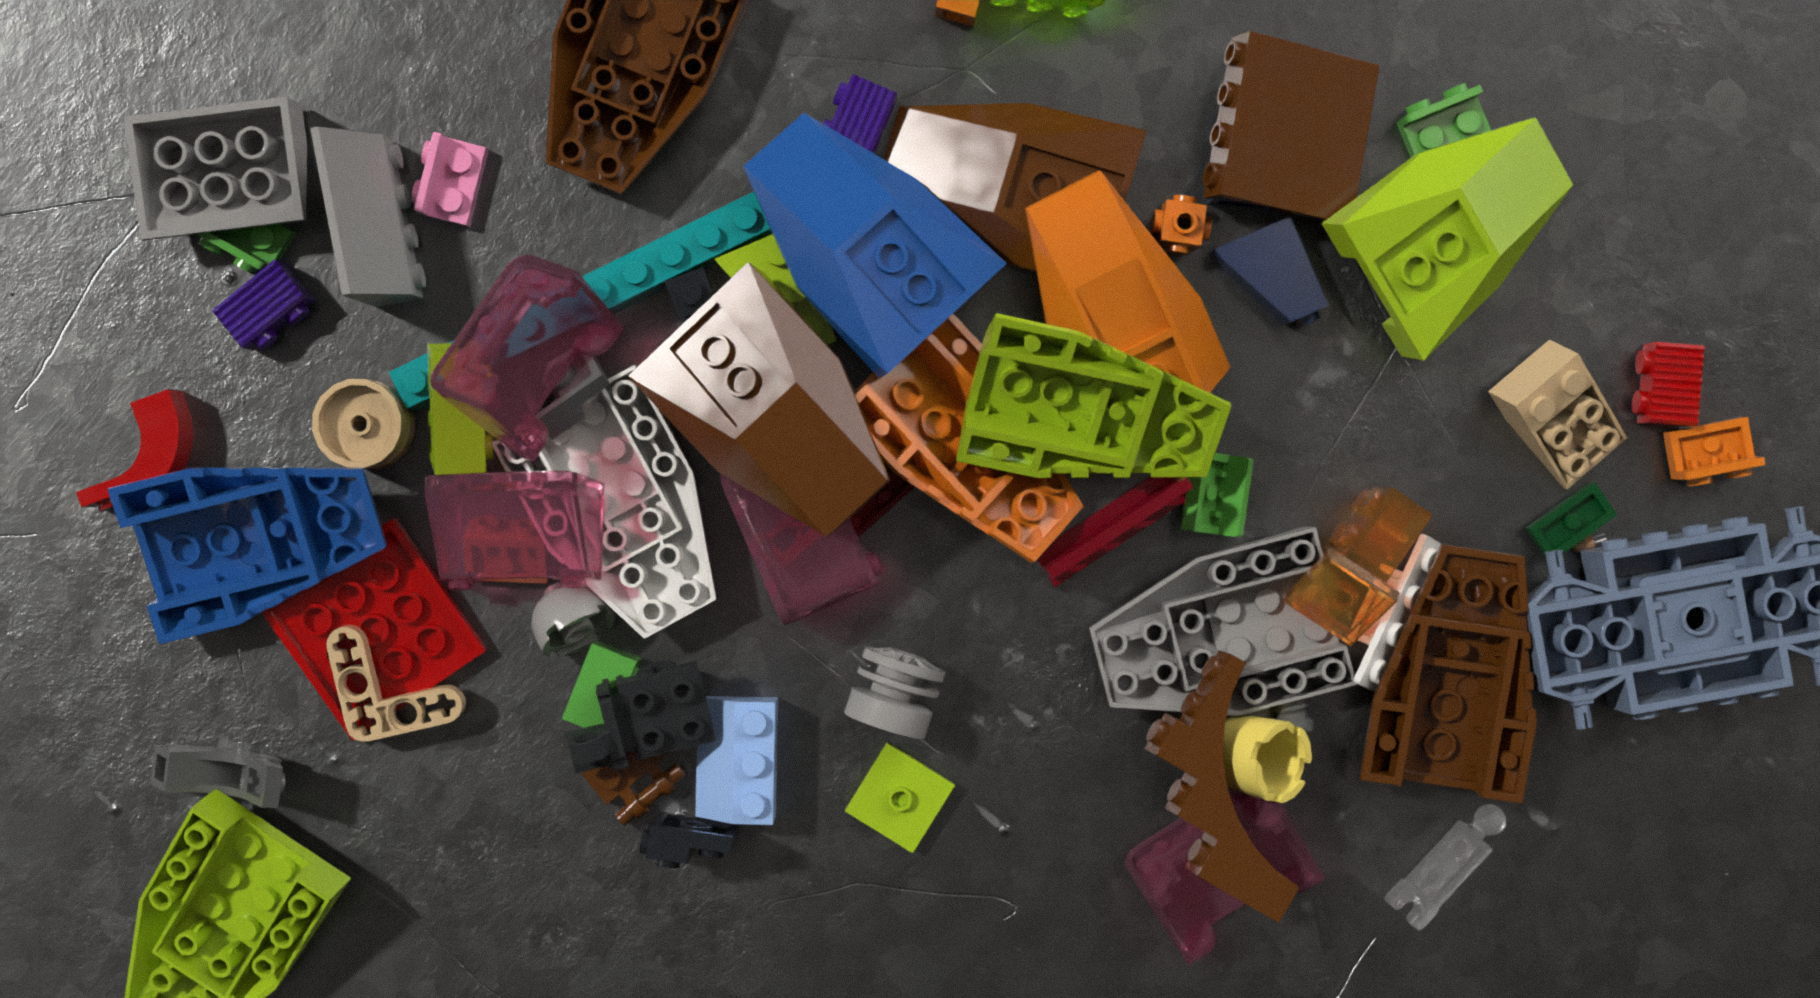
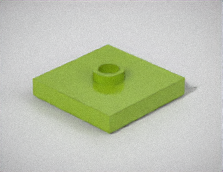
M887 741L846 806L845 812L913 853L955 787V783Z

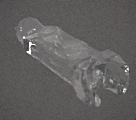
M1492 804L1481 806L1474 814V825L1471 828L1459 820L1405 879L1401 878L1386 894L1385 901L1396 910L1401 909L1408 902H1413V909L1406 919L1416 930H1422L1437 915L1439 907L1493 851L1483 839L1486 836L1497 835L1503 831L1506 825V816L1502 809Z

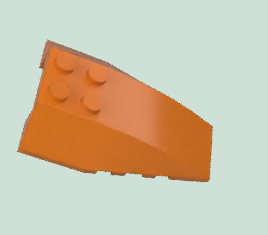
M953 313L888 374L879 379L872 371L854 389V392L881 459L895 474L1027 561L1033 563L1084 506L1065 474H1051V478H1034L956 461L966 401L982 344Z

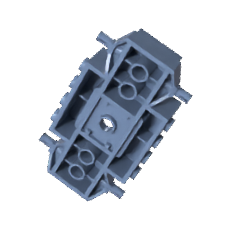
M1804 506L1784 509L1789 528L1788 537H1784L1772 548H1769L1765 523H1749L1747 516L1722 520V525L1708 527V524L1682 527L1681 533L1669 535L1667 531L1642 534V540L1628 542L1627 538L1603 541L1602 547L1580 551L1586 582L1574 579L1571 574L1566 573L1562 554L1563 550L1544 552L1549 572L1548 580H1545L1527 594L1529 610L1526 612L1527 630L1530 632L1531 638L1529 658L1530 671L1533 672L1534 690L1569 701L1573 707L1575 728L1582 730L1594 727L1589 704L1594 703V699L1604 692L1606 693L1608 708L1630 714L1635 720L1658 717V710L1672 708L1673 712L1694 711L1699 709L1698 703L1712 701L1713 705L1733 704L1739 702L1738 696L1752 693L1754 698L1779 695V688L1794 686L1788 652L1810 659V662L1813 663L1815 684L1820 686V536L1815 535L1813 530H1807L1803 511ZM1694 607H1698L1704 615L1702 626L1696 630L1690 629L1686 622L1688 612Z

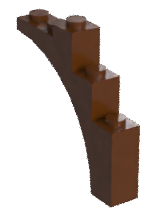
M1218 650L1216 656H1211L1205 663L1201 672L1203 678L1196 691L1190 692L1183 701L1180 719L1178 720L1164 713L1163 717L1157 719L1147 733L1148 743L1144 749L1185 772L1183 777L1176 780L1169 789L1167 795L1168 803L1165 806V809L1204 831L1202 838L1197 839L1190 847L1187 855L1188 862L1185 868L1280 923L1299 887L1275 870L1254 847L1235 812L1227 788L1223 760L1224 729L1232 692L1246 663L1232 654Z

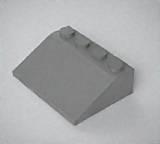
M280 97L124 117L140 240L145 241L306 221L307 140L303 110L300 103L289 97Z
M327 127L310 128L342 295L374 307L423 299L421 288L426 287V278L422 265L420 263L416 264L414 248L418 247L419 242L415 226L409 224L406 209L411 208V199L406 184H401L399 169L404 167L399 145H394V142L383 134Z

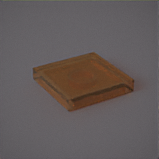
M1331 547L1287 592L1283 602L1352 646L1397 602L1400 592Z

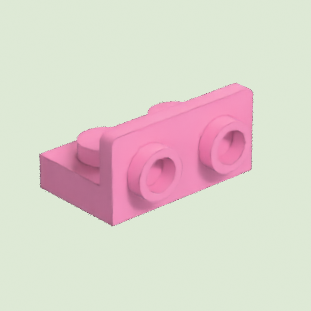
M433 132L431 141L427 140L422 149L421 163L425 165L421 180H416L412 190L411 201L415 204L414 211L426 217L470 227L489 149L447 138L441 133Z

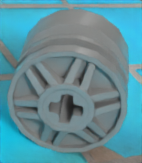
M865 646L862 657L878 664L877 668L858 666L857 673L872 681L871 688L852 687L844 713L855 720L885 731L911 738L925 739L933 713L928 708L918 704L917 701L919 696L938 698L939 691L923 682L924 679L943 682L946 672L935 667L925 658L891 647L875 648Z

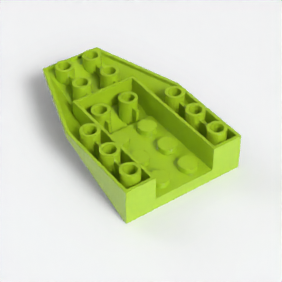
M1535 117L1419 152L1321 224L1341 257L1355 258L1391 316L1382 325L1402 357L1424 361L1500 287L1570 191L1573 183Z
M218 789L213 790L191 807L139 899L124 998L267 997L282 983L351 878Z

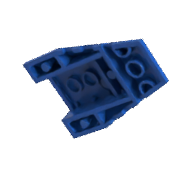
M188 468L107 489L120 529L129 526L134 528L157 597L146 607L159 644L240 625L260 612L276 606L296 593L312 587L332 574L340 572L387 547L364 468Z

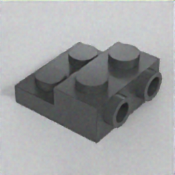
M578 328L563 336L511 373L518 387L514 394L520 404L530 412L525 416L527 422L536 434L540 436L545 433L551 440L582 420L585 416L580 405L610 385L587 338Z

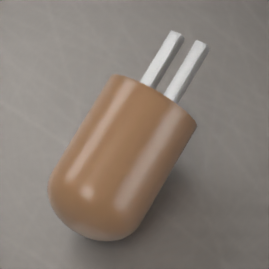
M1590 534L1570 548L1573 553H1580L1581 550L1596 548L1595 543L1607 539L1603 538L1594 541V538L1605 534L1593 537Z

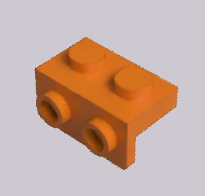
M1738 417L1663 432L1671 479L1687 480V486L1712 483V475L1726 473L1727 478L1749 476L1753 474V467L1766 465L1764 457H1758L1754 454L1748 417Z

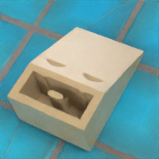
M1551 340L1544 343L1488 391L1505 420L1566 490L1627 439L1580 355Z

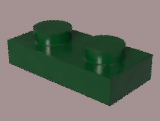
M1589 482L1524 529L1546 559L1544 552L1563 550L1562 554L1618 514L1597 484Z

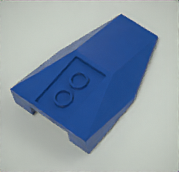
M806 113L799 116L743 166L796 287L879 379L897 366L1007 264L916 178Z

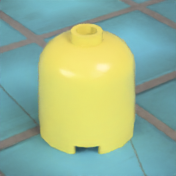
M1232 715L1226 718L1223 760L1227 788L1266 801L1285 803L1293 799L1305 785V781L1300 780L1304 764L1311 763L1312 760L1311 744L1305 730L1294 726L1289 721L1251 715Z

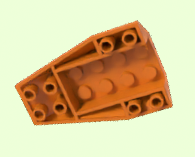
M1098 170L1026 207L1025 212L1046 324L1080 331L1211 393L1231 367L1203 301L1105 175Z

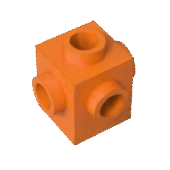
M1173 195V200L1167 199L1160 206V210H1154L1151 233L1156 234V241L1161 247H1166V253L1189 255L1190 251L1194 252L1202 245V241H1208L1212 217H1206L1207 205L1197 204L1196 197ZM1178 217L1190 219V228L1181 229L1177 224Z

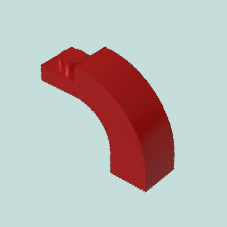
M166 389L130 403L141 436L138 456L132 466L120 476L77 491L76 494L81 507H98L99 512L114 509L107 490L108 488L186 468L193 445V422L183 391Z

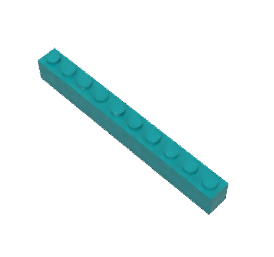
M751 192L448 343L478 342L483 350V354L490 355L491 375L551 346L576 328L581 331L666 289V280L702 267L706 269L717 264L715 258L772 235L771 229L754 192ZM428 353L388 372L406 409L420 411L430 406Z

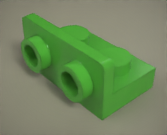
M1463 83L1443 92L1444 100L1430 104L1429 99H1424L1405 108L1407 115L1396 122L1410 158L1419 152L1491 130L1477 97L1483 93L1481 85L1468 89L1466 83Z
M281 224L197 235L201 237L198 244L220 256L224 250L236 257L233 264L256 275L259 270L264 269L273 260L281 261L296 233Z

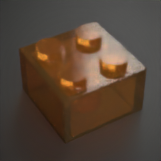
M1372 487L1370 491L1364 489L1352 505L1355 513L1348 523L1342 522L1334 530L1329 539V542L1333 545L1327 553L1365 579L1386 583L1433 514L1393 487Z

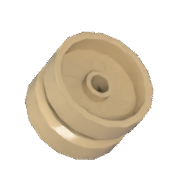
M347 379L332 385L319 397L312 413V432L318 448L331 461L347 468L380 469L396 463L409 450L415 436L416 418L413 410L406 409L397 389L382 382L368 379ZM367 422V427L365 430H362L361 423Z

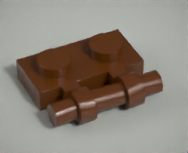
M634 751L627 752V768L614 771L612 767H600L584 771L581 775L606 805L618 795L621 796L626 805L617 811L615 816L623 826H626L635 817L640 819L648 813V807L663 794L668 796L676 790V784L687 775L679 763L674 764L667 771L660 765L659 761L669 753L636 761ZM648 772L654 782L638 794L631 784Z

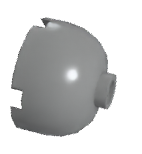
M557 582L549 586L543 592L544 596L536 604L531 617V628L534 637L544 656L549 658L551 651H555L558 657H565L590 646L593 642L600 639L594 633L604 625L609 631L616 620L610 606L586 584L576 582L567 584L565 582Z

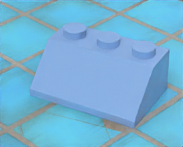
M706 696L716 741L697 745L695 817L729 824L773 825L776 818L778 697Z

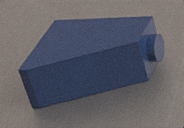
M1290 216L1222 245L1209 253L1214 263L1283 325L1295 321L1298 328L1320 319L1318 310L1329 306Z

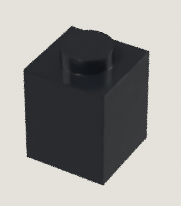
M703 267L665 281L677 317L682 323H685L686 318H690L715 294L708 272Z

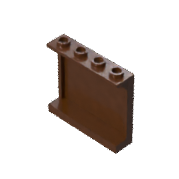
M1248 31L1232 37L1224 54V63L1227 66L1224 82L1220 85L1217 93L1219 111L1217 122L1212 127L1210 133L1212 151L1210 162L1205 167L1203 173V185L1205 186L1203 198L1213 199L1222 197L1315 219L1318 220V225L1323 226L1321 223L1357 198L1380 65L1254 31Z

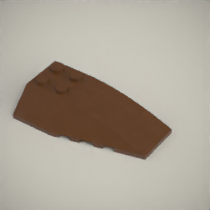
M1440 544L1373 697L1359 776L1360 780L1398 786L1402 785V780L1473 790L1482 798L1523 804L1537 725L1536 709L1533 708L1532 699L1534 679L1533 672L1530 671L1529 648H1531L1530 632L1527 630L1526 612L1529 610L1524 556Z

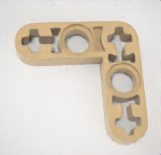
M344 625L329 635L326 643L346 729L355 740L369 742L443 725L456 720L463 713L466 706V698L463 692L453 685H441L382 699L365 632L355 625ZM343 633H346L348 639L356 640L357 646L351 649L352 659L355 661L361 658L363 664H354L343 669L342 663L350 660L347 649H339L338 642L344 639ZM359 672L366 677L368 686L364 693L355 694L348 689L346 680L350 673ZM442 694H445L448 700H455L456 705L450 709V714H446L444 708L431 710L428 713L431 719L426 720V706L421 699L422 697H426V705L437 703L442 699ZM371 697L372 703L364 706L366 716L376 720V724L370 728V732H367L365 726H358L357 720L363 717L362 707L359 705L353 708L351 702H361ZM408 702L415 707L417 717L413 723L404 724L397 719L395 710L399 703Z

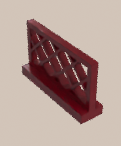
M1149 476L1059 535L1041 554L1037 562L1052 585L1056 587L1185 503V493L1194 487L1187 477Z

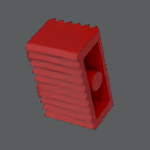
M1667 342L1643 344V350L1638 352L1635 360L1636 373L1641 374L1640 389L1635 391L1632 399V411L1634 414H1637V424L1671 427L1698 426V417L1700 415L1699 401L1702 390L1701 377L1704 366V345Z

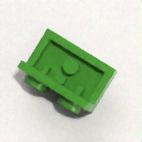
M1215 453L1207 477H1188L1194 488L1186 492V499L1182 509L1183 520L1181 530L1241 538L1244 532L1253 459Z

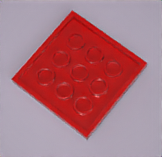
M393 518L382 525L387 542L386 548L261 612L352 741L355 739L349 735L346 729L327 652L326 642L334 630L344 625H355L365 632L382 699L432 688L488 650L485 643L397 518ZM343 633L344 639L338 642L339 649H347L350 658L348 662L342 663L343 669L354 664H363L361 658L355 661L352 659L351 649L357 646L356 640L348 639L346 633ZM359 672L350 673L346 680V685L352 693L362 694L367 689V679ZM371 697L361 702H351L353 708L361 705L363 717L357 720V724L359 727L365 726L367 731L376 724L375 718H368L366 716L364 708L366 704L372 703ZM408 702L399 703L395 711L397 712L398 710H400L402 707L407 705Z

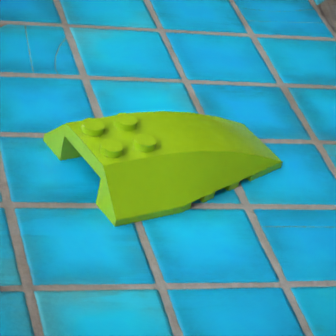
M996 313L985 332L966 401L956 461L1034 478H1051V474H1071V478H1089V473H1113L1114 478L1130 477L1131 473H1151V477H1207L1231 410V403L1080 331Z

